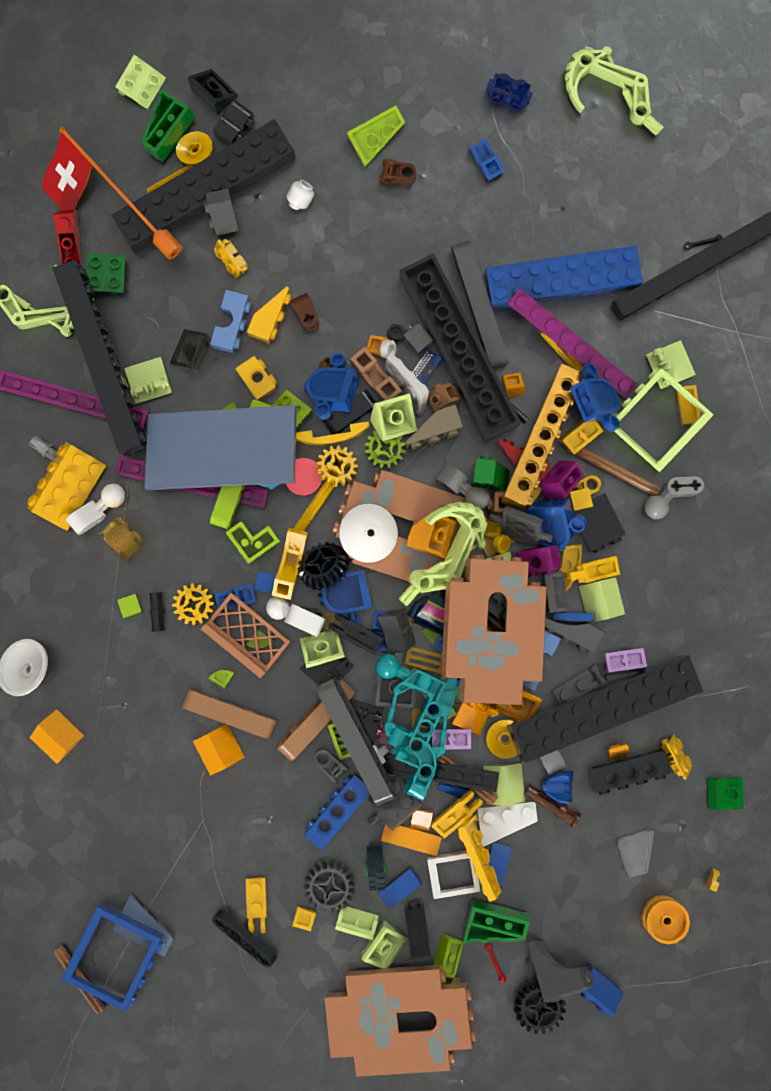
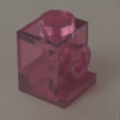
M380 722L375 741L380 745L393 748L392 745L386 742L388 736L385 734L384 723Z

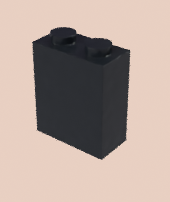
M606 493L592 499L593 507L573 511L574 516L582 515L587 520V526L579 534L588 552L593 550L594 553L605 549V544L611 542L614 545L622 541L621 536L626 535Z

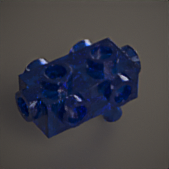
M495 73L494 79H489L486 89L489 90L488 96L491 97L492 101L496 103L507 102L514 109L524 108L525 103H530L533 94L529 92L531 84L522 79L510 78L509 75L504 73Z

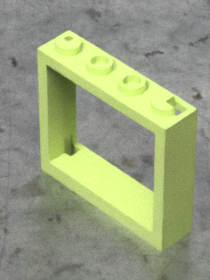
M662 368L659 371L655 369L648 376L649 382L646 385L642 383L634 391L637 395L633 399L628 398L621 405L624 409L619 414L617 412L613 414L620 422L661 376L703 413L658 461L649 455L620 427L614 431L659 472L713 416L706 407Z

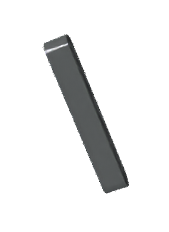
M466 241L451 246L452 255L481 345L493 369L509 364L508 356L471 242Z
M333 678L318 685L317 692L376 805L379 806L397 797L396 790L339 680Z

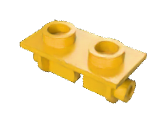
M219 239L214 248L216 256L226 265L227 271L237 279L240 272L245 273L248 271V264L241 255L233 256L238 251L230 240L224 239L220 241Z

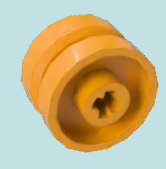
M665 895L654 896L646 902L642 909L641 918L643 926L658 942L664 944L677 943L687 934L690 925L689 915L685 908L672 897Z

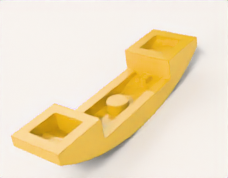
M369 421L350 424L351 432L313 438L312 430L296 433V441L315 446L341 444L360 436L368 430Z

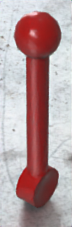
M486 944L485 950L489 952L499 975V982L504 983L506 982V977L502 974L492 951L493 947L491 944Z

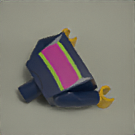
M432 593L430 597L424 596L414 602L407 613L411 627L415 623L443 636L445 599H443L444 597L441 596V593L440 595Z

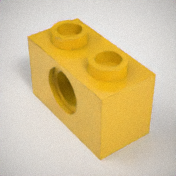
M253 356L235 369L255 399L262 401L277 391L275 386L277 381L272 374L267 375L265 372L267 367L261 358L257 360ZM261 374L263 376L262 381L254 382L253 377Z

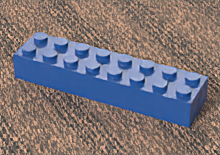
M637 245L486 267L484 273L487 293L493 310L510 307L507 303L518 288L523 290L537 303L635 289L643 283Z

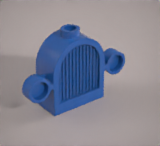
M335 353L331 356L330 363L332 367L316 370L304 383V391L309 394L316 406L315 413L322 420L329 418L332 411L350 412L359 383V377L355 370L344 368L347 361L341 353Z
M589 362L582 366L581 375L583 380L570 387L584 422L601 421L605 429L613 432L620 427L618 418L613 415L620 406L617 392L607 380L597 378V369L594 364Z
M570 499L533 502L527 510L528 514L543 519L541 528L544 533L553 535L551 543L540 539L539 544L541 546L558 544L559 552L566 549L565 546L572 539L575 532H582L587 526V520L584 516H574Z
M364 570L351 573L345 572L346 577L341 578V583H335V587L329 586L328 590L323 588L322 593L318 594L320 605L325 604L328 609L335 613H348L347 618L349 620L352 619L361 624V618L355 611L372 608Z

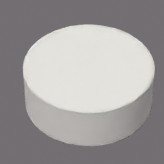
M384 340L380 348L382 358L386 359L390 354H396L397 347L393 340Z

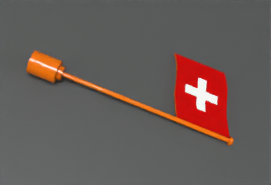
M61 127L59 129L61 135L56 152L45 172L42 182V189L61 210H74L88 183L93 166L154 232L153 243L168 260L176 257L181 252L182 245L167 229H159L157 231L67 133L66 128Z

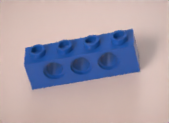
M356 773L345 778L342 782L344 787L340 791L336 790L329 799L332 801L329 805H323L317 812L319 817L315 822L311 820L304 828L307 830L304 836L322 851L370 794L363 779ZM351 790L355 793V798L347 800L344 793ZM334 806H341L343 812L340 815H335L332 812ZM321 821H328L330 828L327 830L321 829L319 826Z

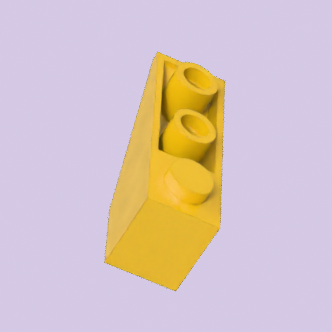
M285 287L253 315L247 330L249 337L270 344L271 340H275L278 333L276 327L278 322L281 323L285 315V312H283L284 307L289 305L292 298L289 287Z

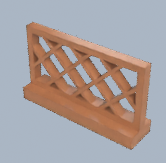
M232 592L201 628L204 633L259 678L266 674L268 669L291 642ZM231 599L238 603V611L228 612L227 604ZM242 613H250L253 616V623L243 624ZM239 614L240 625L230 626L229 615ZM225 615L226 626L219 627L213 621L217 616ZM254 626L255 637L245 638L243 627ZM257 626H266L268 636L258 637ZM240 627L241 638L234 639L231 636L230 628ZM279 637L285 642L281 648L273 649L272 638ZM269 638L270 649L259 650L258 639ZM245 640H255L256 650H247ZM270 652L271 660L267 665L260 660V653Z

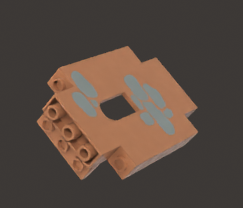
M380 470L373 477L372 484H374V487L356 481L347 484L344 495L347 497L345 503H341L338 514H341L339 522L335 521L332 532L335 533L334 537L340 540L339 529L344 516L351 509L359 505L375 504L381 506L392 515L413 521L412 526H414L432 511L437 510L438 505L454 504L456 502L465 503L466 498ZM447 517L457 522L450 544L451 547L461 525L456 518ZM372 529L367 531L368 536L372 537L374 535ZM397 537V542L392 552L380 561L360 562L348 555V558H351L350 563L408 582L409 576L413 571L428 570L445 560L406 546L408 539ZM477 547L470 551L468 559H472V555L476 554Z
M472 555V559H466V567H464L462 575H465V582L464 578H452V581L446 582L441 676L460 678L459 701L522 705L523 681L542 682L546 587L540 586L539 582H528L529 562H522V558L511 557L510 561H504L503 557L492 556L491 560L484 559L483 555ZM495 592L502 593L506 598L505 632L487 631L489 597Z
M441 964L348 971L345 976L347 991L328 992L324 998L330 1057H354L356 1077L450 1071L452 1064L455 1063V1054L451 1050L472 1049L473 1043L476 1042V1030L472 1029L471 1024L474 1021V1011L469 1006V1001H472L471 989L467 988V982L461 983V978H453L451 984H443L446 983L445 970H442ZM429 1011L436 1017L437 1024L431 1030L399 1032L397 1013Z

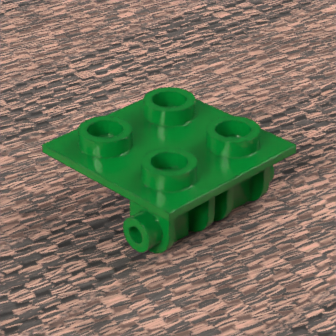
M86 253V271L89 276L87 283L93 288V291L111 292V295L124 293L125 255Z

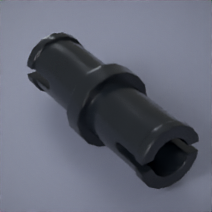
M162 592L149 593L151 608L149 614H151L152 632L164 631Z

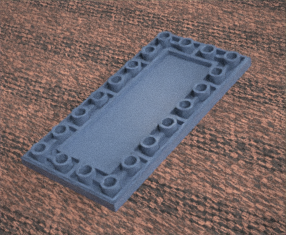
M295 405L148 414L145 489L163 490L295 483L297 407Z

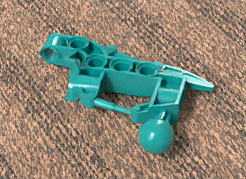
M384 654L376 662L377 673L382 678L390 679L396 676L401 679L393 687L394 697L392 705L389 709L387 720L384 722L385 734L388 736L386 742L393 746L390 753L395 755L396 760L415 767L406 782L404 793L423 800L435 775L436 759L446 751L444 745L447 732V718L451 713L454 703L457 678H446V682L417 668L411 671L402 667L396 656ZM410 688L427 695L411 731L392 723L398 695ZM431 704H436L437 710L432 714L428 713V707ZM444 716L439 745L430 746L428 742L440 717ZM423 722H428L429 726L426 731H420L419 729ZM414 740L420 741V746L417 749L411 748V743ZM428 766L429 772L426 775H421V768Z

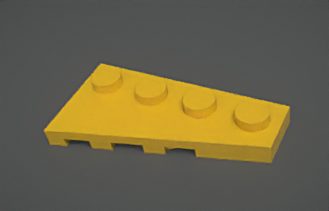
M473 814L458 828V835L466 847L467 857L473 863L474 873L480 879L482 891L490 902L498 898L501 888L494 867L489 866V851L483 848L482 838L484 836L482 830L477 829L475 821L478 818L476 814Z

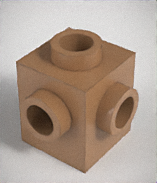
M454 382L444 385L442 383L432 387L433 391L428 394V400L434 412L453 406L452 404L461 400Z
M494 491L490 495V502L485 507L488 516L491 513L503 516L506 506L514 508L501 502L505 491Z

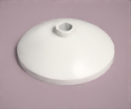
M363 504L351 509L344 516L339 529L340 542L346 553L355 560L367 563L377 562L388 556L394 549L398 537V529L393 516L386 509L375 504ZM369 529H372L374 531V535L372 537L368 536L367 531Z
M23 639L12 644L4 652L0 660V687L3 691L13 696H23L39 686L48 666L45 648L35 640Z

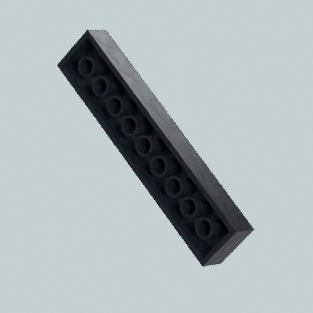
M273 119L132 203L157 231L159 229H167L169 232H172L206 212L204 202L207 201L206 193L228 189L231 197L296 158L295 152L277 121ZM129 205L111 215L134 254L153 243L154 232Z
M433 253L401 269L399 276L484 442L486 443L518 427L521 421L435 254Z
M75 260L53 267L52 269L118 453L126 456L146 449L145 443H147L145 433L139 429L138 425H141L138 414L133 412L132 407L135 406L131 395L129 396L126 393L125 389L128 388L125 378L119 373L122 369L118 359L116 360L115 356H113L115 352L114 346L106 337L109 332L105 323L100 320V316H102L100 307L93 301V298H96L93 288L87 283L89 276L86 269H83L82 264L79 265Z
M682 655L507 725L520 761L527 763L704 691L690 656Z

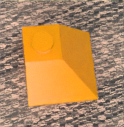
M428 514L412 526L406 546L445 559L457 522L443 517L430 525L424 521L430 515Z

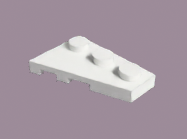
M392 353L386 358L385 370L399 388H403L405 394H410L411 401L417 409L415 413L420 417L425 412L429 391L416 378L415 374L409 371L403 362Z
M535 801L521 802L508 806H485L477 809L479 828L484 836L482 838L483 847L538 821Z

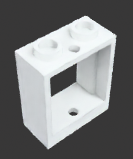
M466 850L427 857L434 899L480 892L479 886L482 884L474 873V866L471 860L470 865L474 885L440 891L436 864L467 859Z

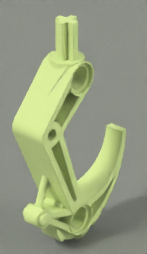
M605 46L603 50L585 47V49L572 54L570 57L571 62L566 65L565 82L570 100L580 113L584 111L585 107L579 100L577 86L579 81L586 74L590 73L623 89L622 94L630 108V120L636 125L644 124L655 136L660 133L664 127L651 116L648 79L646 75L615 65L610 56L612 50L608 46ZM581 61H587L589 65H584ZM636 111H641L644 115L640 116Z
M0 285V306L12 323L19 329L24 330L52 324L60 329V332L65 337L72 334L74 327L66 306L36 310L31 307L30 303L17 296L10 288ZM8 292V297L1 299L2 294ZM65 321L63 326L57 324L56 322Z
M466 502L451 503L435 510L424 520L432 525L440 518L452 516L457 519L461 526L444 562L441 561L428 570H415L410 574L409 583L411 585L399 598L405 606H408L419 592L424 593L446 589L447 581H452V578H461L470 551L476 547L479 549L485 547L484 531L488 522L485 521L484 513L479 507Z

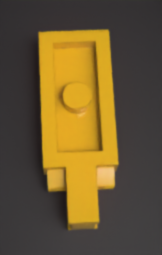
M617 556L581 563L575 566L576 570L566 572L567 580L573 581L578 579L579 583H588L620 575Z

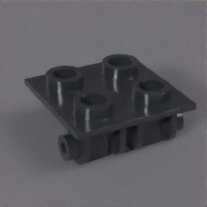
M343 657L306 668L304 663L300 670L317 685H320L333 678L343 679L354 665Z
M350 699L349 701L373 745L383 708Z

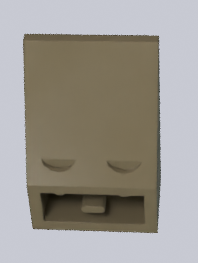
M456 405L437 410L406 441V450L410 448L411 451L420 449L425 443H429V445L439 443L440 439L447 437V439L457 437L463 426Z

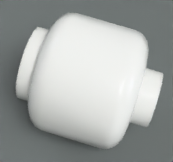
M304 180L295 181L286 194L289 206L295 210H299V208L306 209L314 197L313 187Z

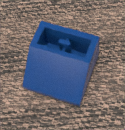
M589 963L587 967L593 976L594 988L580 992V995L589 1003L592 1000L596 1005V1009L603 1015L609 1014L613 1017L623 992L620 987Z

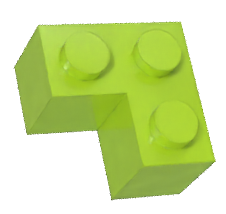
M242 521L226 531V534L248 564L280 542L268 525L253 536Z

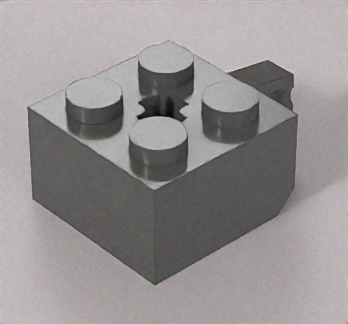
M395 652L394 656L400 661V666L406 668L407 663H402V653ZM378 674L376 706L391 707L394 697L391 685H394L395 681L399 682L400 678L395 676L386 679ZM410 688L399 694L395 707L415 708L416 690Z

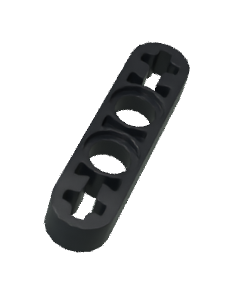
M224 910L216 912L212 922L217 928L264 967L270 968L274 964L277 956L267 945Z

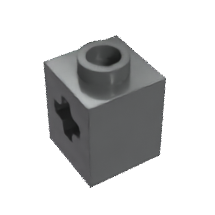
M419 323L415 326L413 324L404 331V340L417 356L433 344L432 338Z

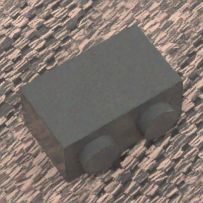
M223 189L206 193L207 201L204 202L206 214L210 213L211 217H208L211 229H215L216 236L238 231L229 190Z

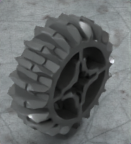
M327 859L326 866H324L322 861H319L320 868L318 869L316 865H313L314 873L308 871L307 875L310 878H304V882L309 884L303 886V890L309 891L305 894V898L312 897L308 904L311 905L315 902L314 909L317 910L321 906L322 913L325 912L326 908H329V914H332L334 907L337 912H340L339 905L346 908L347 904L345 901L352 902V898L349 895H355V891L350 889L356 887V883L350 882L354 879V875L347 876L351 870L348 868L343 871L344 863L337 867V860L334 861L333 865H330V860ZM330 872L327 879L315 880L321 873ZM336 873L343 878L346 887H342L341 884L335 881ZM332 878V887L335 886V888H331L327 895V887H324V885H328ZM313 886H317L318 889L323 891V900L317 896ZM344 893L339 899L329 901L332 894Z

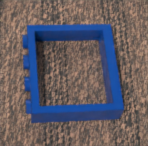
M101 903L97 906L61 980L126 1011L128 1006L132 1007L137 999L135 992L137 988H142L146 980L144 974L146 970H151L155 962L153 956L155 952H160L164 943L161 941L164 934ZM103 917L152 941L125 999L75 975Z

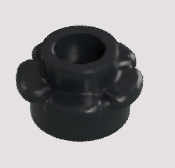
M392 324L387 330V336L394 342L402 341L405 328L402 325Z

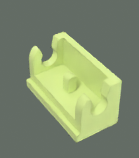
M341 906L335 929L373 940L379 915L349 906L346 908Z

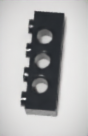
M663 749L587 768L592 789L595 793L599 792V795L610 793V789L613 788L618 790L629 788V784L636 783V785L645 784L651 778H655V780L664 779L667 774L671 773L666 752ZM651 763L652 770L645 773L644 765ZM633 768V775L627 778L625 776L626 769ZM609 773H614V781L607 782L606 776Z

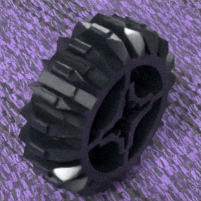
M326 541L324 545L319 543L317 547L312 546L310 551L306 550V555H302V560L298 562L300 566L297 568L300 579L307 587L319 591L323 588L328 590L329 586L335 587V583H341V578L346 577L345 572L349 571V560L342 547L337 546L334 542L330 544Z
M534 979V985H531L528 981L526 982V989L523 986L520 987L522 994L516 992L515 995L518 999L513 1000V1004L517 1007L513 1008V1011L517 1014L515 1016L516 1020H521V1027L526 1026L528 1032L533 1028L536 1035L539 1029H541L542 1034L545 1035L546 1028L552 1032V1025L559 1027L557 1020H564L561 1014L566 1013V1009L563 1008L566 1002L565 1000H559L555 1002V1005L544 1002L537 979ZM537 993L534 999H528L532 994ZM539 1003H542L543 1008L537 1011L536 1005L538 1006ZM524 1008L534 1012V1020L526 1016ZM551 1014L548 1018L542 1020L544 1015Z

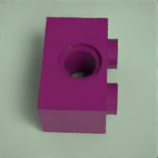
M558 461L541 480L540 485L547 499H565L584 476L578 461Z
M558 544L515 552L517 558H522V562H529L528 577L537 576L538 572H544V575L556 573L555 569L562 567ZM537 558L540 559L541 565L537 563Z

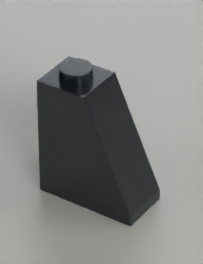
M418 901L410 902L404 908L412 962L432 960L424 904H420Z

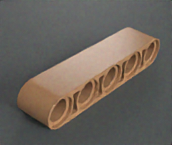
M339 678L338 680L350 700L355 690L343 679ZM321 698L316 701L276 746L290 761L294 760L331 721Z
M187 689L181 706L188 711L266 739L271 738L276 724V720L192 689Z

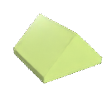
M409 393L374 403L370 421L382 441L417 431Z
M616 577L578 586L585 613H595V620L587 622H597L625 614Z
M332 630L321 632L318 637L310 635L300 638L306 668L345 657L339 634Z
M521 762L483 766L484 770L500 772L497 792H492L498 797L493 805L508 806L525 802Z
M383 920L375 932L373 940H370L362 951L361 959L382 969L389 968L408 940V937Z

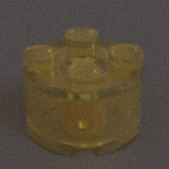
M118 517L117 519L114 518L98 535L120 557L123 556V559L127 561L142 546L141 542L143 540L134 530L130 532L128 524L121 517Z

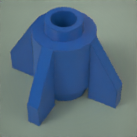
M565 771L554 776H548L547 780L543 781V791L546 792L547 796H550L559 803L568 804V802H572L574 772Z

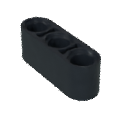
M365 389L354 396L350 412L333 411L329 418L322 421L332 435L339 434L349 427L350 424L355 423L372 411L374 403L377 402L369 391Z

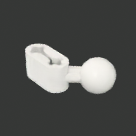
M108 484L101 491V499L97 503L94 501L87 503L69 515L66 521L78 535L83 534L106 517L104 511L108 507L115 508L124 502L125 492L123 488L118 484Z
M274 596L266 605L267 614L272 619L282 620L285 618L284 622L318 637L326 620L294 604L290 607L288 600L285 598Z

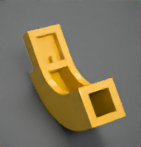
M292 528L288 529L272 596L291 600L299 575L297 568L300 565L298 562L302 560V555H304L308 532Z

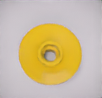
M199 131L184 135L176 146L177 157L182 163L187 165H197L211 155L213 150L211 138Z
M497 721L487 732V746L499 758L508 759L518 755L507 725L514 721ZM503 735L508 736L507 742H502L501 738Z

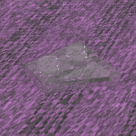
M653 829L617 839L628 878L648 873L654 838Z

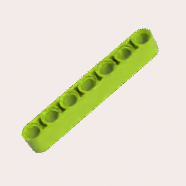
M253 399L250 408L270 407L272 405ZM245 485L221 487L211 515L210 524L229 530Z

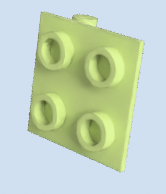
M133 55L115 87L119 89L118 92L121 95L129 96L148 109L166 77L136 55Z
M681 340L646 354L653 371L655 369L659 371L662 368L677 382L696 375ZM662 376L657 381L660 389L670 386Z
M161 357L124 368L131 388L130 393L134 398L135 404L172 393Z

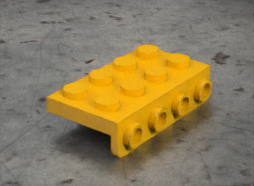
M66 442L59 447L56 459L48 465V472L38 482V489L35 494L29 497L27 509L68 531L70 525L66 521L67 517L83 506L106 465Z

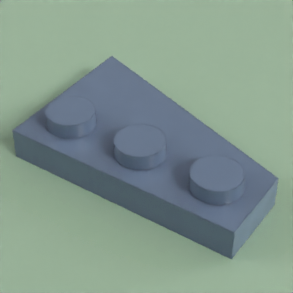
M131 894L121 913L164 934L161 940L164 943L158 954L165 957L174 936L159 921H156L149 911ZM115 924L112 930L148 949L152 944V941L118 924Z

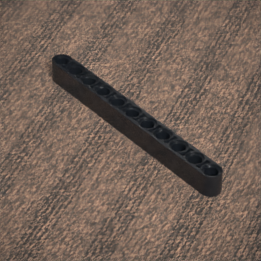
M771 211L614 300L611 304L620 319L622 320L770 236Z

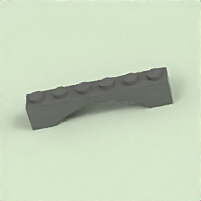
M495 592L491 595L494 598L493 602L502 607L504 604L506 605V598L502 593ZM545 616V630L547 632L560 634V638L569 644L571 641L578 644L577 648L586 653L588 650L594 653L605 634L602 629L587 621L563 622Z

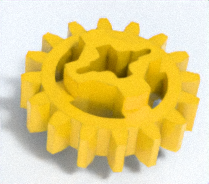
M337 445L336 449L330 446L329 451L324 449L323 455L318 456L319 462L316 464V467L319 468L317 474H323L321 480L327 479V485L333 482L335 487H337L338 483L345 486V481L351 483V477L356 476L355 471L358 469V465L355 464L357 458H352L353 452L347 453V447L340 450V445ZM330 457V462L324 465L325 461ZM348 467H350L349 472L347 474H344V470H347Z
M193 583L190 588L184 585V591L177 590L179 596L173 597V599L177 600V603L172 604L173 607H177L174 614H180L178 620L185 619V624L192 621V625H196L197 620L202 624L204 623L203 618H210L208 612H214V610L210 609V606L215 605L214 602H210L213 595H207L209 589L202 590V585L200 584L197 588H195ZM192 592H199L203 596L199 598L195 597ZM185 596V598H186L185 603H184V605H181V601H182L183 597ZM191 600L200 601L195 605L196 609L186 608L192 604ZM206 603V608L202 613L201 608ZM185 612H192L195 617H189Z

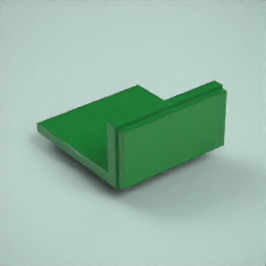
M743 777L707 778L709 809L730 810L744 808Z

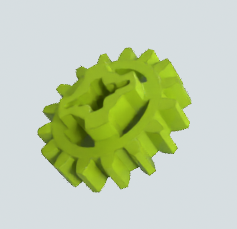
M374 430V437H367L370 443H365V446L369 448L365 450V454H370L368 461L374 460L373 466L375 467L377 464H380V469H383L384 465H387V468L390 469L392 463L397 466L396 460L402 461L403 458L400 454H405L406 452L401 449L406 446L405 443L400 442L403 436L382 441ZM376 441V443L378 444V447H377V449L374 450V452H373V451H372V446H373V443ZM381 443L384 444L385 446H388V445L390 446L389 449H388L389 454H388V452H386L385 450H384V451H381V449H382ZM398 445V452L395 456L392 451ZM386 457L388 461H383L378 458Z

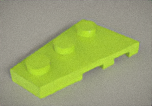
M397 106L347 132V136L364 167L369 164L405 124Z

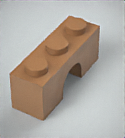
M366 347L350 358L351 364L382 401L398 397L402 394L399 386L390 376L388 377L384 373L377 360Z

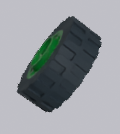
M382 845L367 846L366 876L369 880V891L385 890L384 876H386L385 858H383Z

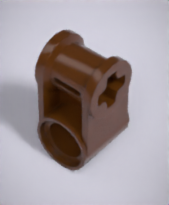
M384 159L382 161L384 166L382 175L379 178L380 181L406 186L415 183L416 168L413 164L392 159ZM408 171L412 173L410 177H405L403 175L405 172Z
M305 293L290 300L303 328L309 332L315 331L319 327V320L308 294ZM311 318L313 323L309 324L307 319Z

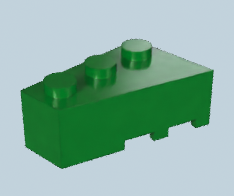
M160 89L157 104L153 107V115L151 121L148 122L141 144L148 154L163 163L196 117L189 106Z
M480 456V458H476L472 465L470 485L472 487L481 486L490 491H506L510 470L498 461L492 460L490 456Z
M472 899L462 933L463 944L479 941L481 943H488V941L500 940V942L523 941L526 939L530 924L529 914Z

